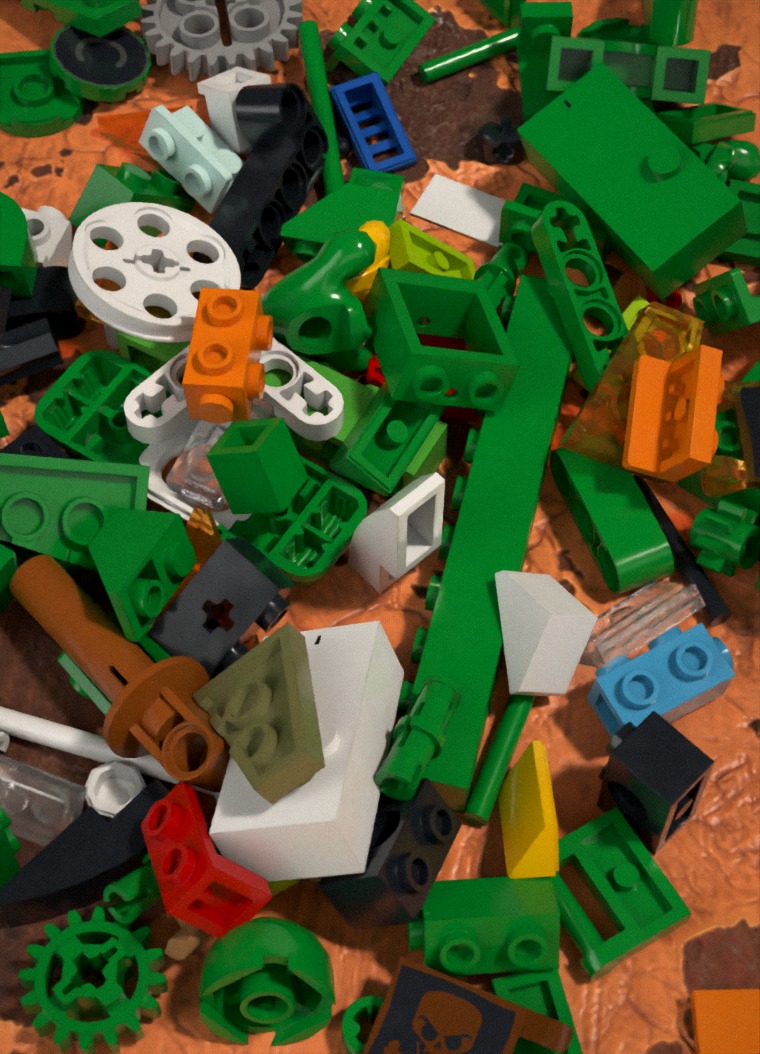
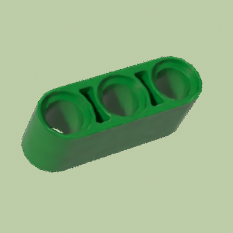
M603 433L551 450L550 467L556 486L605 583L614 594L618 595L672 576L674 573V559L667 538L630 470L625 469L622 465L623 456L618 446L608 433Z

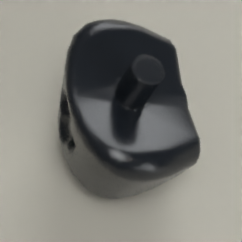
M502 116L501 124L487 122L479 127L478 140L481 156L490 163L516 165L525 161L527 155L517 132V129L523 124L511 125L512 117Z

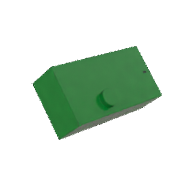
M602 62L517 129L527 158L534 168L567 202L574 204L582 211L592 228L603 231L608 235L607 244L661 301L748 232L742 200Z

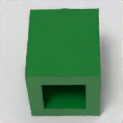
M283 417L233 421L206 454L233 515L259 513L262 516H272L283 512L290 506L294 496L309 478Z

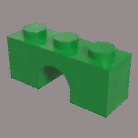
M550 35L545 88L546 90L564 92L602 62L637 97L704 105L711 51L698 48Z

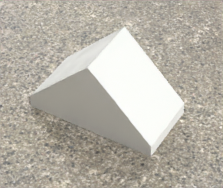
M505 570L495 573L510 694L560 696L565 694L598 617L550 575Z

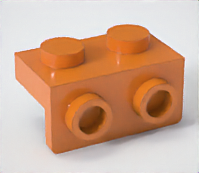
M701 344L672 363L648 355H642L634 361L622 465L625 469L675 483L711 464L719 441L718 432L715 430L717 403L724 390V376L721 374L723 350Z

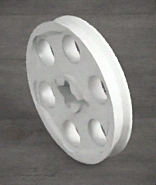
M119 203L94 212L78 227L68 259V274L71 285L87 309L100 320L123 333L156 342L174 343L191 341L199 301L192 295L193 292H200L201 287L240 290L241 273L237 259L231 248L218 233L204 222L185 212L154 203ZM139 227H155L165 236H149L143 233ZM97 238L106 239L113 242L119 249L105 250L96 246L92 240ZM188 253H203L209 256L213 263H200L192 259ZM109 279L116 282L121 287V290H104L96 285L94 280ZM144 307H162L172 317L167 319L154 317Z

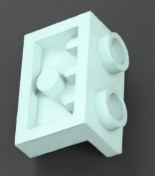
M163 105L153 108L139 139V143L148 151L150 156L157 160L179 181L186 192L194 197L210 214L217 211L244 164V161L188 105L172 114Z

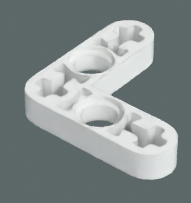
M273 337L271 350L261 351L259 363L264 364L265 373L272 369H283L292 375V379L289 383L280 387H271L265 384L263 398L256 400L278 418L283 417L291 429L307 440L323 441L334 437L342 429L344 423V401L342 394L333 384ZM190 344L133 389L126 397L124 411L127 427L130 434L136 440L148 444L164 442L193 420L189 417L183 386L179 383V379L185 371ZM303 390H304V399L300 396ZM166 391H169L171 395L166 398ZM307 404L317 411L325 406L328 407V415L324 416L320 412H315L308 416ZM147 409L154 414L162 410V416L157 419L149 414L142 419L141 412Z

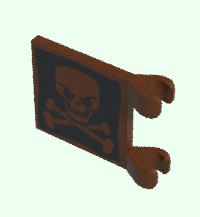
M401 956L362 1054H512L518 1037H522L556 1053H562L569 1046L573 1029L560 1021L524 1008Z

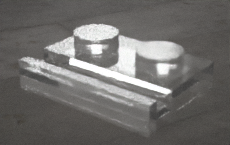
M655 581L642 587L597 616V622L578 664L593 666L596 669L603 665L605 669H610L706 606L696 584H689L684 588L682 583Z

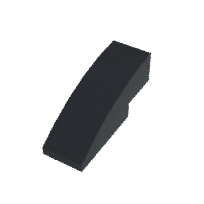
M155 778L109 822L89 806L0 888L1 919L10 928L50 920L67 914L70 910H78L104 899L103 891L106 886L117 882L143 864V859L148 853V849L141 830V823L146 818L150 808L158 800L165 798L170 790Z

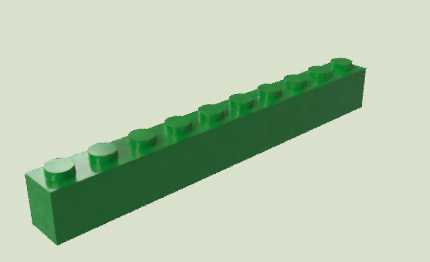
M521 274L516 296L506 294L500 318L503 327L507 328L506 334L519 361L520 368L501 411L476 410V415L484 417L481 430L471 428L468 435L464 462L472 463L469 477L458 475L455 484L451 510L459 511L456 526L445 524L439 547L438 559L446 560L443 576L432 574L428 586L425 610L433 611L429 628L419 626L414 639L411 662L419 664L415 682L404 680L396 714L398 717L409 714L424 681L428 677L441 676L451 680L459 687L457 692H462L463 696L445 729V746L437 758L431 759L421 779L428 778L451 810L464 814L504 650L495 573L502 570L522 572L574 355L547 279ZM393 735L391 737L389 752L395 741Z

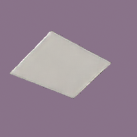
M435 173L410 213L497 248L500 245L503 246V243L499 242L501 210L506 200Z

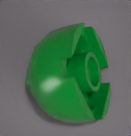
M265 916L251 919L232 928L220 939H216L202 964L199 979L201 1020L214 1034L233 1043L248 1045V1033L276 1032L270 1046H284L312 1037L325 1028L332 1018L331 1006L335 1004V984L330 955L312 931L289 920Z

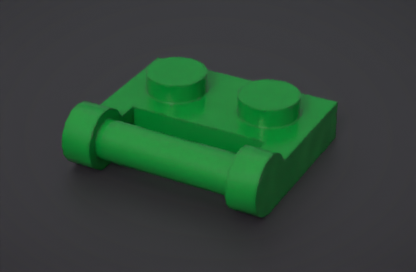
M617 806L558 840L559 870L572 863L619 932L604 941L558 871H556V876L550 877L560 909V923L582 954L583 958L580 960V965L590 980L601 978L625 959L688 922L691 911Z

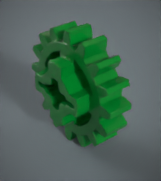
M96 906L92 914V920L82 922L80 915L73 909L68 911L69 927L63 931L51 923H47L44 926L50 941L45 947L36 944L28 945L26 951L31 961L36 965V968L19 970L18 978L24 988L33 991L21 997L20 1001L27 1015L38 1014L32 1025L40 1038L49 1035L56 1029L53 1042L57 1051L65 1053L75 1040L79 1041L82 1054H94L96 1044L106 1041L112 1054L120 1053L119 1036L128 1032L133 1038L140 1041L145 1037L139 1021L144 1015L149 1018L159 1019L162 1013L159 1003L152 997L153 994L168 992L169 985L166 975L155 972L166 965L162 948L149 949L154 939L147 925L132 933L133 922L124 924L116 919L114 923L108 922L103 906ZM93 942H105L104 944H87ZM60 963L63 967L61 981L52 987L54 994L50 996L51 979L57 965ZM138 965L137 986L129 1000L125 995V983L134 976L133 969ZM92 974L98 980L105 978L106 982L96 989L91 983L83 984L82 981L85 977ZM84 1018H106L95 1022H82Z

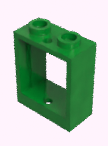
M378 267L363 310L368 324L374 331L370 339L392 400L501 411L519 371L520 364L484 281ZM417 333L463 339L468 351L423 346ZM449 389H456L452 394H446Z

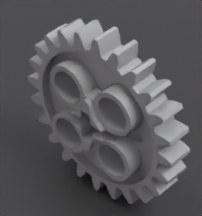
M147 0L148 5L141 6L143 15L140 21L143 41H146L148 52L156 54L159 66L170 63L173 75H177L187 69L189 70L190 81L193 82L202 74H208L209 78L237 66L256 71V68L261 66L272 72L275 70L274 58L288 61L289 49H298L299 47L298 26L303 22L302 0H223L227 30L230 34V46L222 44L215 0Z

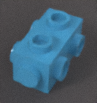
M703 623L685 632H682L679 626L670 628L649 642L647 645L649 651L632 660L629 659L627 654L619 655L597 669L595 672L597 678L591 687L587 700L611 739L628 722L633 723L637 727L653 710L670 724L724 694L736 676L733 671V659L726 645L719 638H712Z

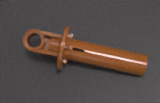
M38 555L24 562L11 579V594L112 702L103 725V737L107 746L117 756L122 758H139L151 754L171 777L204 790L219 793L231 754L229 750L231 747L225 738L214 730L209 722L210 715L197 704L192 696L193 693L209 682L205 668L197 660L189 656H174L154 663L135 642L127 641L123 630L52 556ZM208 748L206 760L200 767L201 756Z

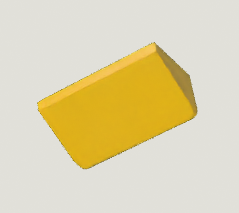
M542 740L531 741L503 781L498 794L506 870L508 877L512 879L556 876V871H559L558 823L545 744L542 745Z

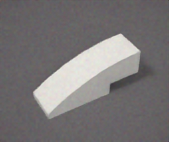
M437 472L423 475L405 486L364 518L353 533L349 546L348 564L379 594L441 545L445 479Z

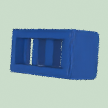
M378 71L330 87L329 94L333 115L343 135L350 141L352 151L362 169L391 174L417 164V157ZM370 103L373 107L371 109L356 114H353L351 110L353 108ZM375 118H379L381 121L379 124L360 130L358 125ZM387 133L389 139L369 146L365 141ZM396 148L399 155L375 163L373 155Z

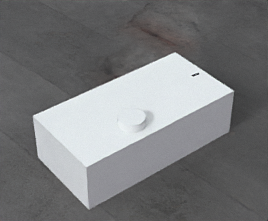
M380 620L300 632L305 636L325 760V767L319 770L308 783L296 787L277 802L271 804L252 788L230 755L209 835L223 857L265 878L267 882L365 872L381 792L379 790L381 784H375L374 780L388 756L404 677V670Z

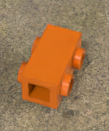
M201 287L182 381L190 419L204 420L214 424L250 420L253 399L263 398L265 366L259 362L261 351H270L272 347L273 318L271 315L263 314L260 291Z

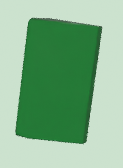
M385 381L329 462L328 467L337 474L385 497L390 495L446 407L444 405L392 400Z

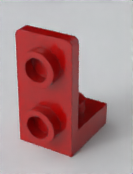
M180 781L165 798L158 800L150 808L146 818L141 823V830L168 914L220 939L232 928L250 921L273 898L265 878L216 853L192 786Z

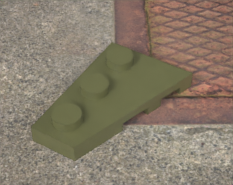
M287 622L192 694L197 704L210 715L209 722L214 730L224 737L231 747L229 753L252 788L271 804L277 802L296 787L308 783L319 770L325 767L305 636Z

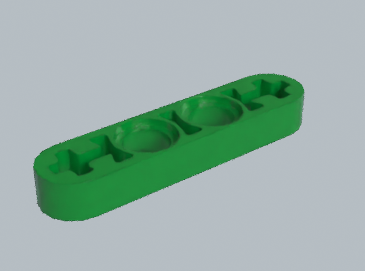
M562 200L549 202L534 220L531 227V235L587 390L597 401L607 405L623 403L631 392L634 361L638 358L587 219L574 204ZM574 267L580 270L588 279L589 286L580 287L572 283L566 275L565 268ZM583 316H593L599 319L606 328L607 335L597 336L591 333L584 324ZM606 368H607V370H608V372H609V374H610V375H608V376H607V374H606V372H605V369H606ZM616 376H619V377H620V379H621V382H620V383H619V380L617 379Z

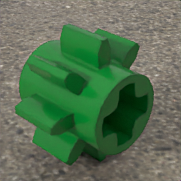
M725 499L720 500L717 510L711 507L704 508L695 518L689 535L691 547L701 551L697 557L696 564L730 577L734 576L737 567L742 569L752 567L760 556V527L754 525L758 512Z

